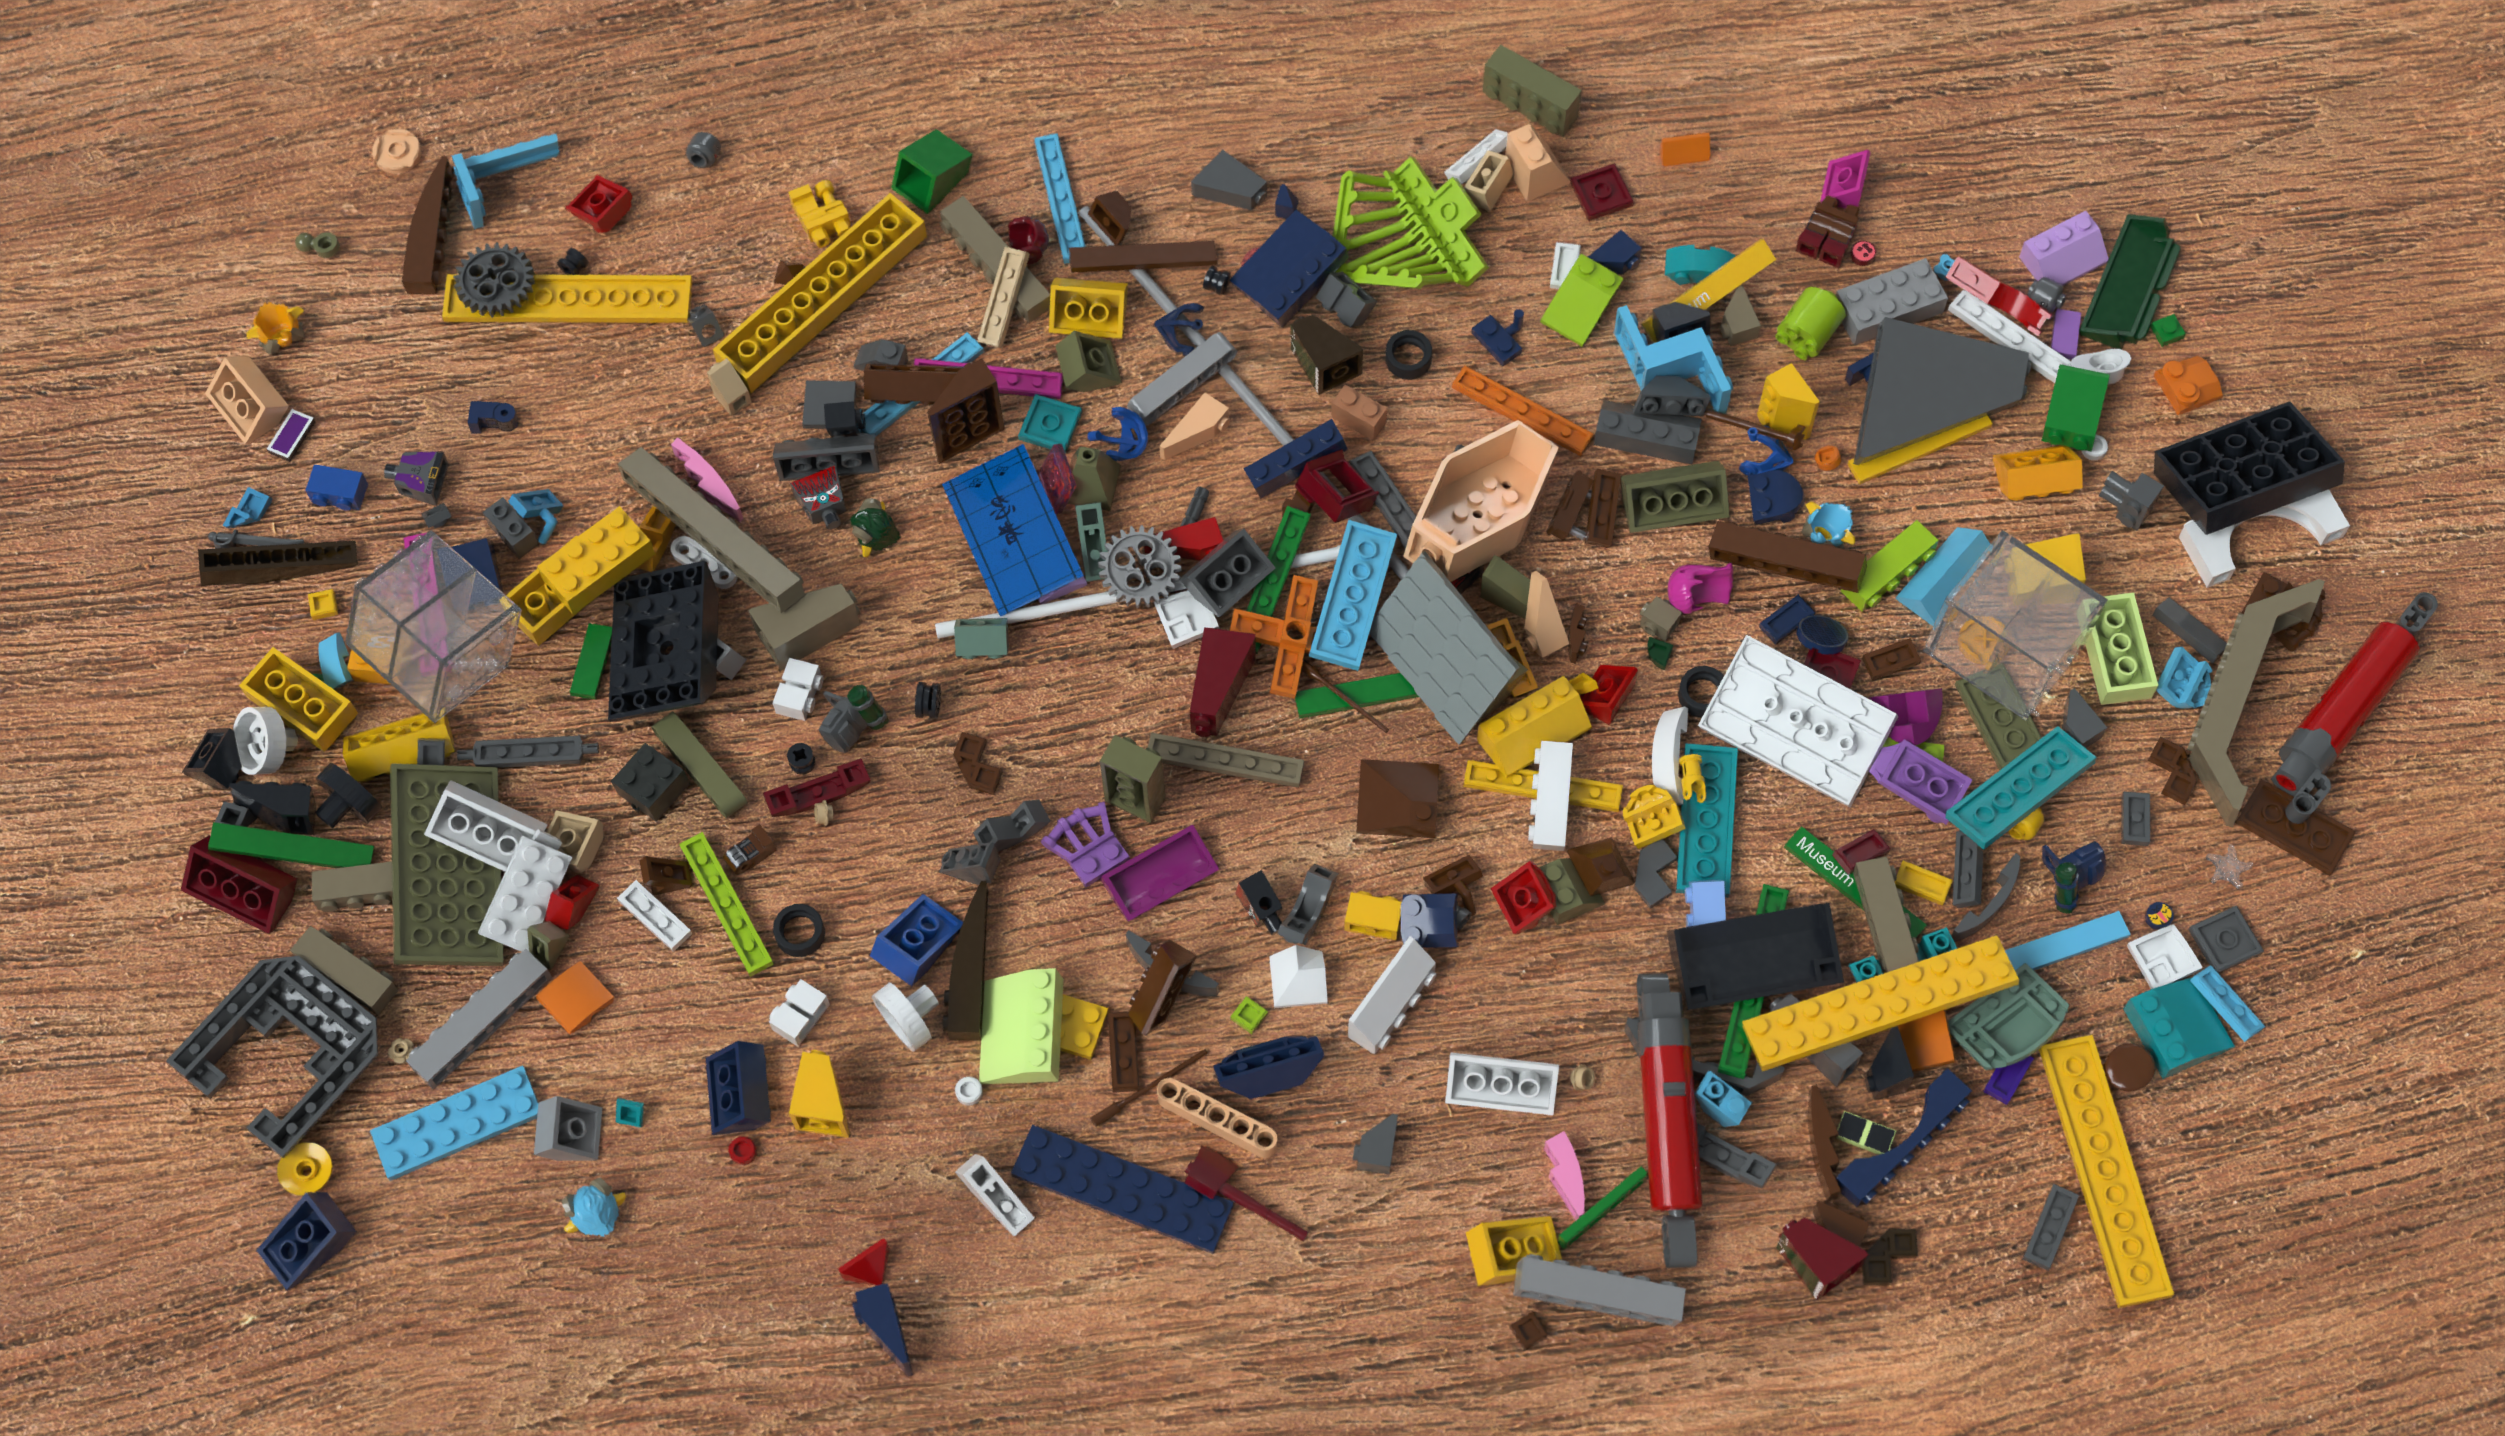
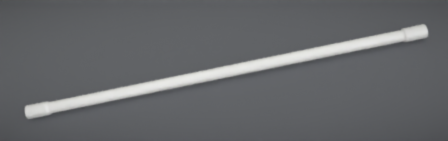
M1341 545L1334 548L1298 554L1295 556L1291 569L1337 560ZM1180 580L1179 582L1172 581L1175 585L1174 591L1187 589ZM1107 591L1015 609L1003 616H1000L999 613L968 619L1007 618L1008 624L1118 603L1116 601L1117 593L1109 596ZM956 620L935 624L938 639L955 636L954 625Z

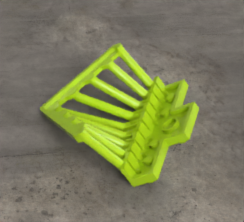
M1411 156L1394 172L1385 170L1383 172L1385 178L1350 170L1341 176L1333 237L1347 251L1406 229H1412L1394 242L1351 262L1343 263L1336 272L1343 271L1357 284L1421 289L1424 285L1456 282L1457 284L1469 287L1489 268L1465 233V230L1482 214L1457 178L1451 177L1443 186L1436 190L1418 161ZM1355 182L1393 189L1390 192L1353 191ZM1356 201H1401L1395 207L1354 216L1350 215L1351 205ZM1405 215L1397 223L1350 240L1346 239L1348 228L1352 225ZM1414 242H1417L1414 246H1412V247H1410V248H1407V249H1405V250H1403V251H1400V252L1395 253V254H1393V255H1390V256H1388V257H1386V258H1383V259H1381V260H1378V259H1380V258H1382V257H1385V256H1387V255H1389V254H1391V253H1393V252H1395V251H1397V250H1399V249H1402V248H1404V247H1406V246H1408V245H1410V244H1412V243H1414ZM1428 251V252H1427L1425 255H1423V256H1420V257H1417V258H1413V259L1404 261V260L1409 259V258H1411V257H1413V256H1416V255H1418V254H1421V253H1423V252ZM1438 261V262L1435 263V264L1426 265V264H1429V263ZM1447 271V273H1444V274L1429 275V274H1434V273H1439V272Z

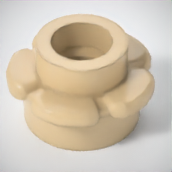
M825 800L822 803H815L814 815L816 824L827 826L829 821H833L832 805H827Z
M398 1038L391 1043L388 1055L391 1059H394L395 1063H407L406 1060L409 1058L414 1044L409 1039L402 1040ZM401 1048L404 1049L402 1053L399 1052Z
M1580 1064L1578 1068L1572 1071L1570 1080L1576 1090L1584 1091L1592 1088L1594 1085L1595 1074L1591 1068Z

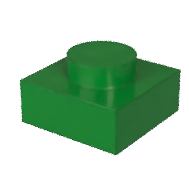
M2174 314L2154 321L2150 326L2161 347L2182 340L2186 335Z

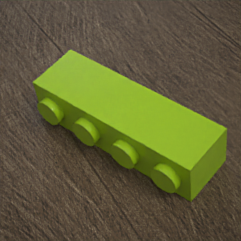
M1916 520L1867 561V569L1859 593L1842 589L1841 592L1862 612L1869 606L1871 608L1875 607L1881 601L1884 593L1887 591L1889 593L1893 592L1899 586L1902 578L1905 576L1911 577L1919 568L1918 565L1923 561L1928 562L1937 553L1935 549L1939 540Z

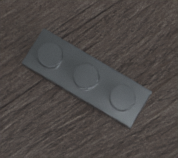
M1956 831L1952 905L1957 908L1981 904L1983 849L1962 831Z
M2056 1184L2052 1185L2022 1258L2023 1260L2047 1271L2050 1269L2079 1198L2078 1194Z

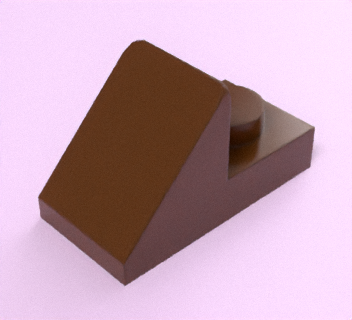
M648 856L639 860L644 885H651L653 895L693 886L689 864L686 861Z

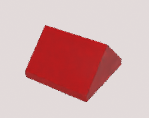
M1600 665L1592 677L1596 680L1598 689L1581 694L1580 696L1586 713L1610 725L1634 688L1638 669L1629 666Z

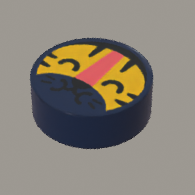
M2163 902L2151 904L2145 913L2146 923L2155 930L2169 926L2174 917L2171 907Z

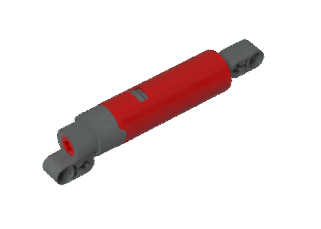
M2427 592L2419 593L2396 623L2381 622L2377 624L2323 693L2321 699L2312 707L2280 748L2279 756L2283 764L2271 780L2279 789L2294 796L2285 809V814L2291 822L2297 824L2304 823L2329 793L2331 782L2325 774L2355 737L2359 728L2365 724L2419 654L2420 647L2415 640V636L2438 607L2437 599L2432 594ZM2418 605L2424 607L2426 611L2420 609ZM2409 620L2414 622L2411 627L2406 625ZM2313 787L2318 790L2314 796L2309 794ZM2296 804L2303 806L2306 812L2299 810Z
M1667 973L1638 974L1637 999L1640 1022L1637 1023L1650 1206L1654 1212H1669V1215H1664L1662 1218L1663 1255L1666 1268L1695 1267L1697 1264L1694 1217L1691 1214L1686 1215L1685 1211L1700 1209L1703 1206L1689 1019L1683 1018L1682 993L1670 992Z

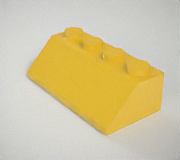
M1562 676L1479 724L1477 741L1504 776L1508 778L1534 763L1535 748H1541V741L1568 743L1590 730L1592 726L1579 694L1565 676Z
M445 707L344 737L343 757L350 776L356 781L364 783L373 780L375 776L383 773L390 775L391 764H417L418 738L445 739L444 758L450 756L452 752H455V747Z

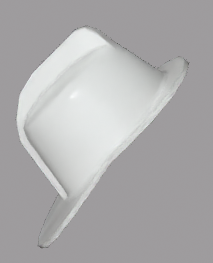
M2108 349L2076 356L2070 364L2072 367L2110 374L2109 385L2122 379L2125 368L2131 362V356L2128 352L2121 349Z

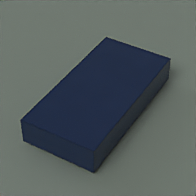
M1798 594L1760 622L1759 628L1776 645L1797 630L1799 622L1804 617L1815 615V612Z

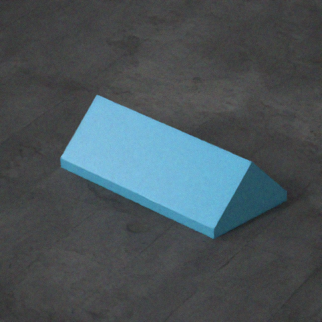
M1957 527L1938 548L1935 556L1923 565L1895 599L1937 629L1998 559V555L1982 530Z

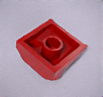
M596 174L595 178L565 209L574 216L589 223L596 232L605 233L610 231L630 210L633 196L629 189Z
M1533 861L1527 862L1490 888L1513 934H1520L1526 929L1535 928L1539 920L1556 907V895L1544 872Z

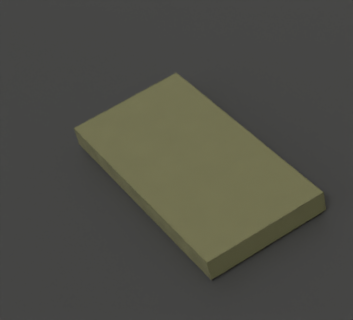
M2003 664L1956 681L1955 687L1999 770L2042 738Z

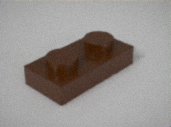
M1911 638L1869 652L1862 657L1872 681L1919 665L1921 662V658Z

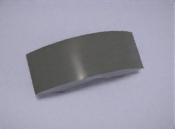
M1040 800L1024 801L1010 816L987 818L973 834L978 844L991 842L995 845L998 852L1033 836L1050 822V819Z

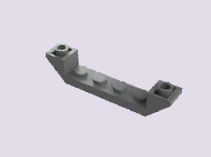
M1638 1017L1634 1019L1628 1018L1624 1031L1640 1058L1637 1026L1640 1020ZM1692 1056L1694 1080L1701 1082L1706 1073L1711 1071L1743 1096L1751 1095L1779 1081L1785 1068L1777 1066L1762 1072L1757 1061L1752 1078L1747 1077V1074H1745L1744 1079L1718 1073V1064L1714 1062L1702 1063L1696 1061Z

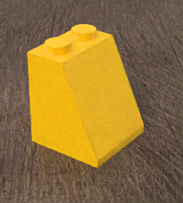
M2071 534L2013 547L2010 556L2006 557V571L2010 572L2011 575L2009 594L2014 597V605L2071 603L2077 601L2086 581L2080 534Z
M811 1050L810 1053L802 1052L789 1110V1116L795 1129L849 1138L850 1131L836 1072L830 1057L825 1052L819 1050Z

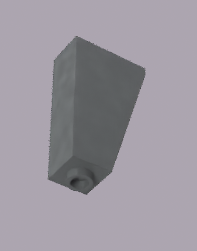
M1790 993L1785 998L1780 996L1769 1006L1770 1012L1800 1001ZM1851 1042L1807 1056L1806 1058L1835 1087H1838L1856 1070L1863 1053Z

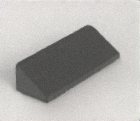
M2170 597L2155 609L2153 616L2212 664L2224 653L2227 643Z

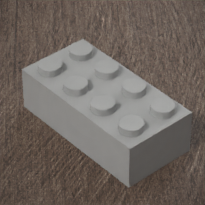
M1926 258L1836 291L1838 301L1846 312L1842 324L1854 345L1876 338L1878 325L1885 317L1914 324L1942 314L1948 300L1944 289Z

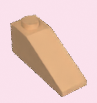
M1204 393L1160 445V457L1163 460L1169 459L1215 438L1230 423L1229 408L1207 393Z
M1537 571L1531 573L1524 627L1527 634L1525 641L1531 652L1535 651L1541 657H1545L1568 645L1569 641L1548 580Z

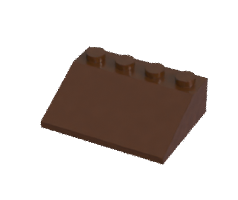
M982 358L976 362H969L960 369L927 412L936 459L939 464L1005 430L997 381Z

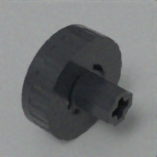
M329 763L316 777L317 782L330 796L315 813L331 828H334L348 812H351L361 821L369 823L382 809L381 804L360 783L333 763Z

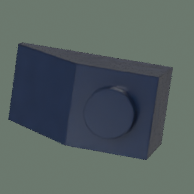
M1620 230L1590 254L1588 258L1617 275H1623L1629 269L1634 270L1639 265L1642 248L1623 230Z

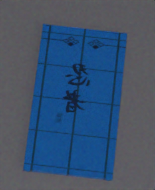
M1024 444L942 484L1000 616L1084 576Z

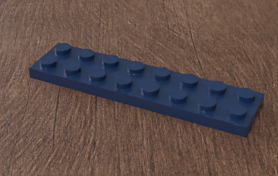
M1035 1125L1031 1126L1011 1172V1176L1213 1255L1234 1207L1233 1201L1217 1195L1212 1200L1181 1181Z

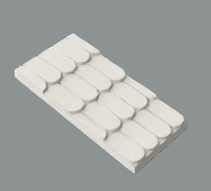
M1746 635L1698 726L1709 734L1851 808L1868 776L1870 768L1896 723L1898 715Z

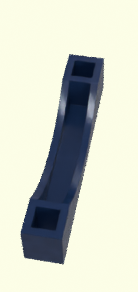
M1947 1068L1928 1087L1925 1093L1921 1121L1909 1138L1884 1154L1854 1159L1836 1177L1841 1190L1840 1193L1856 1208L1862 1202L1866 1205L1870 1203L1878 1194L1875 1190L1881 1184L1887 1186L1896 1176L1894 1171L1900 1165L1905 1168L1915 1157L1912 1153L1918 1147L1923 1150L1933 1140L1931 1134L1936 1129L1939 1131L1944 1130L1952 1121L1949 1117L1955 1111L1961 1113L1970 1103L1968 1097L1972 1090Z

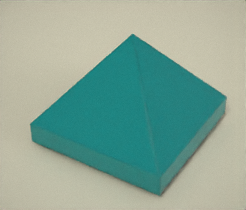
M617 1098L615 1122L642 1128L644 1103Z

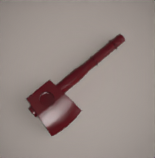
M1201 1145L1194 1162L1190 1161L1184 1171L1188 1174L1184 1182L1185 1184L1212 1200L1220 1193L1240 1206L1263 1217L1264 1220L1266 1219L1290 1233V1235L1304 1241L1308 1231L1227 1183L1239 1167L1222 1154Z

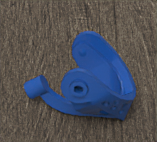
M1124 407L1112 408V417L1120 420L1122 425L1121 438L1102 435L1100 431H1090L1088 433L1089 441L1119 444L1118 452L1107 450L1105 453L1115 461H1124L1138 457L1145 450L1148 441L1145 423L1137 413ZM1131 429L1135 430L1138 440H1135Z
M1754 427L1748 429L1750 441L1762 442L1773 452L1761 463L1748 460L1741 463L1739 470L1743 474L1750 476L1772 470L1784 471L1793 464L1794 460L1781 440L1758 434L1757 429Z

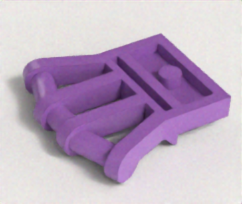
M1099 802L1097 806L1076 808L1072 811V815L1065 819L1062 817L1057 820V825L1041 840L1044 847L1069 863L1085 888L1101 879L1102 875L1130 860L1129 855L1110 829L1105 802ZM1101 816L1104 835L1099 837L1086 818ZM1077 823L1081 825L1092 841L1084 847L1071 830V827ZM1063 833L1075 848V853L1072 854L1056 844Z

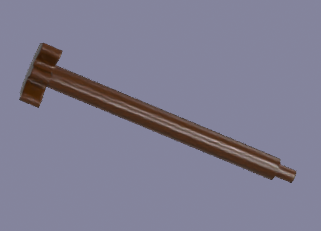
M1708 409L1704 412L1707 418L1745 430L1754 427L1757 429L1758 434L1786 442L1788 449L1795 451L1803 446L1801 440L1805 437L1802 434L1805 426L1798 424L1790 433H1785Z

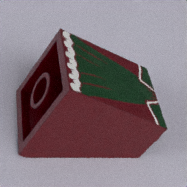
M1805 1217L1798 1222L1793 1219L1782 1228L1783 1232L1778 1236L1780 1239L1776 1246L1777 1250L1816 1300H1819L1858 1272L1868 1257V1253L1864 1249Z

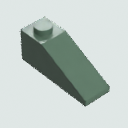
M1101 502L1075 505L1086 582L1107 579L1099 577V572L1105 569H1101L1098 566V562L1105 561L1100 557V552H1108L1104 545L1106 537Z

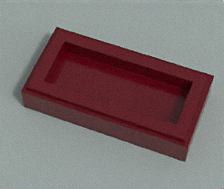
M1873 829L1838 848L1832 856L1845 872L1850 875L1854 872L1857 862L1880 858L1888 854L1891 848L1877 831Z

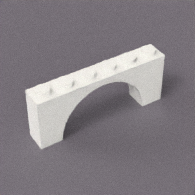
M2329 489L2259 515L2290 519L2306 528L2320 545L2344 537L2350 527ZM2193 519L2184 524L2179 539L2207 588L2230 580L2236 568L2230 554V537L2232 531L2244 521L2208 535L2204 534Z

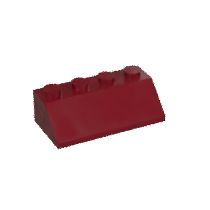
M210 836L191 845L181 891L268 934L272 933L293 900L297 878L252 856L209 850Z

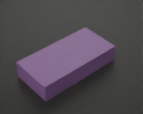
M2056 309L2051 348L2066 359L2072 360L2077 354L2081 312Z

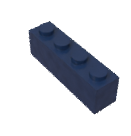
M1330 419L1245 467L1244 470L1261 499L1297 479L1307 462L1342 449L1345 452L1348 448L1335 423Z

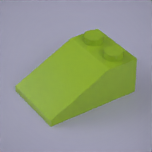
M1580 254L1540 322L1582 347L1615 297L1624 278L1587 256Z

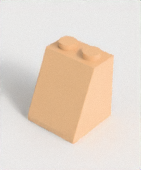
M1530 124L1508 133L1506 156L1509 157L1514 173L1512 178L1527 202L1570 184L1568 176L1549 145Z

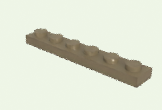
M1151 733L1148 748L1160 754L1162 763L1298 788L1300 786L1304 767V760L1157 733Z

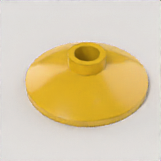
M310 1142L299 1143L285 1158L281 1157L277 1167L278 1180L282 1187L293 1195L303 1196L306 1192H318L327 1184L331 1177L332 1160L322 1146ZM311 1168V1173L308 1176H304V1170Z

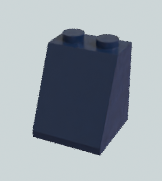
M485 538L436 550L451 610H458L459 614L474 611V606L484 604V608L499 605V600L504 597L492 540Z

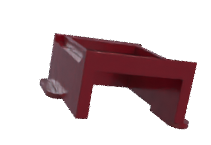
M1343 449L1307 462L1298 482L1295 484V488L1308 502H1316L1334 523L1366 511L1370 512L1379 494V491H1374L1345 460ZM1330 469L1329 471L1351 495L1342 498L1320 472Z

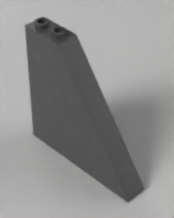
M1885 317L1878 325L1853 464H1863L1984 416H1991L2014 407L2021 399L2025 398L2027 392V385H2024L2025 377L2028 376L2031 369V362H2028L2029 352Z

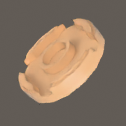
M393 129L385 132L386 135H383L381 138L379 136L376 139L372 148L373 158L378 167L383 171L392 174L405 173L419 163L422 155L419 140L410 131Z

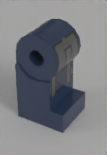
M483 401L470 402L467 423L471 434H481L482 428H499L504 432H510L518 426V417L511 404Z

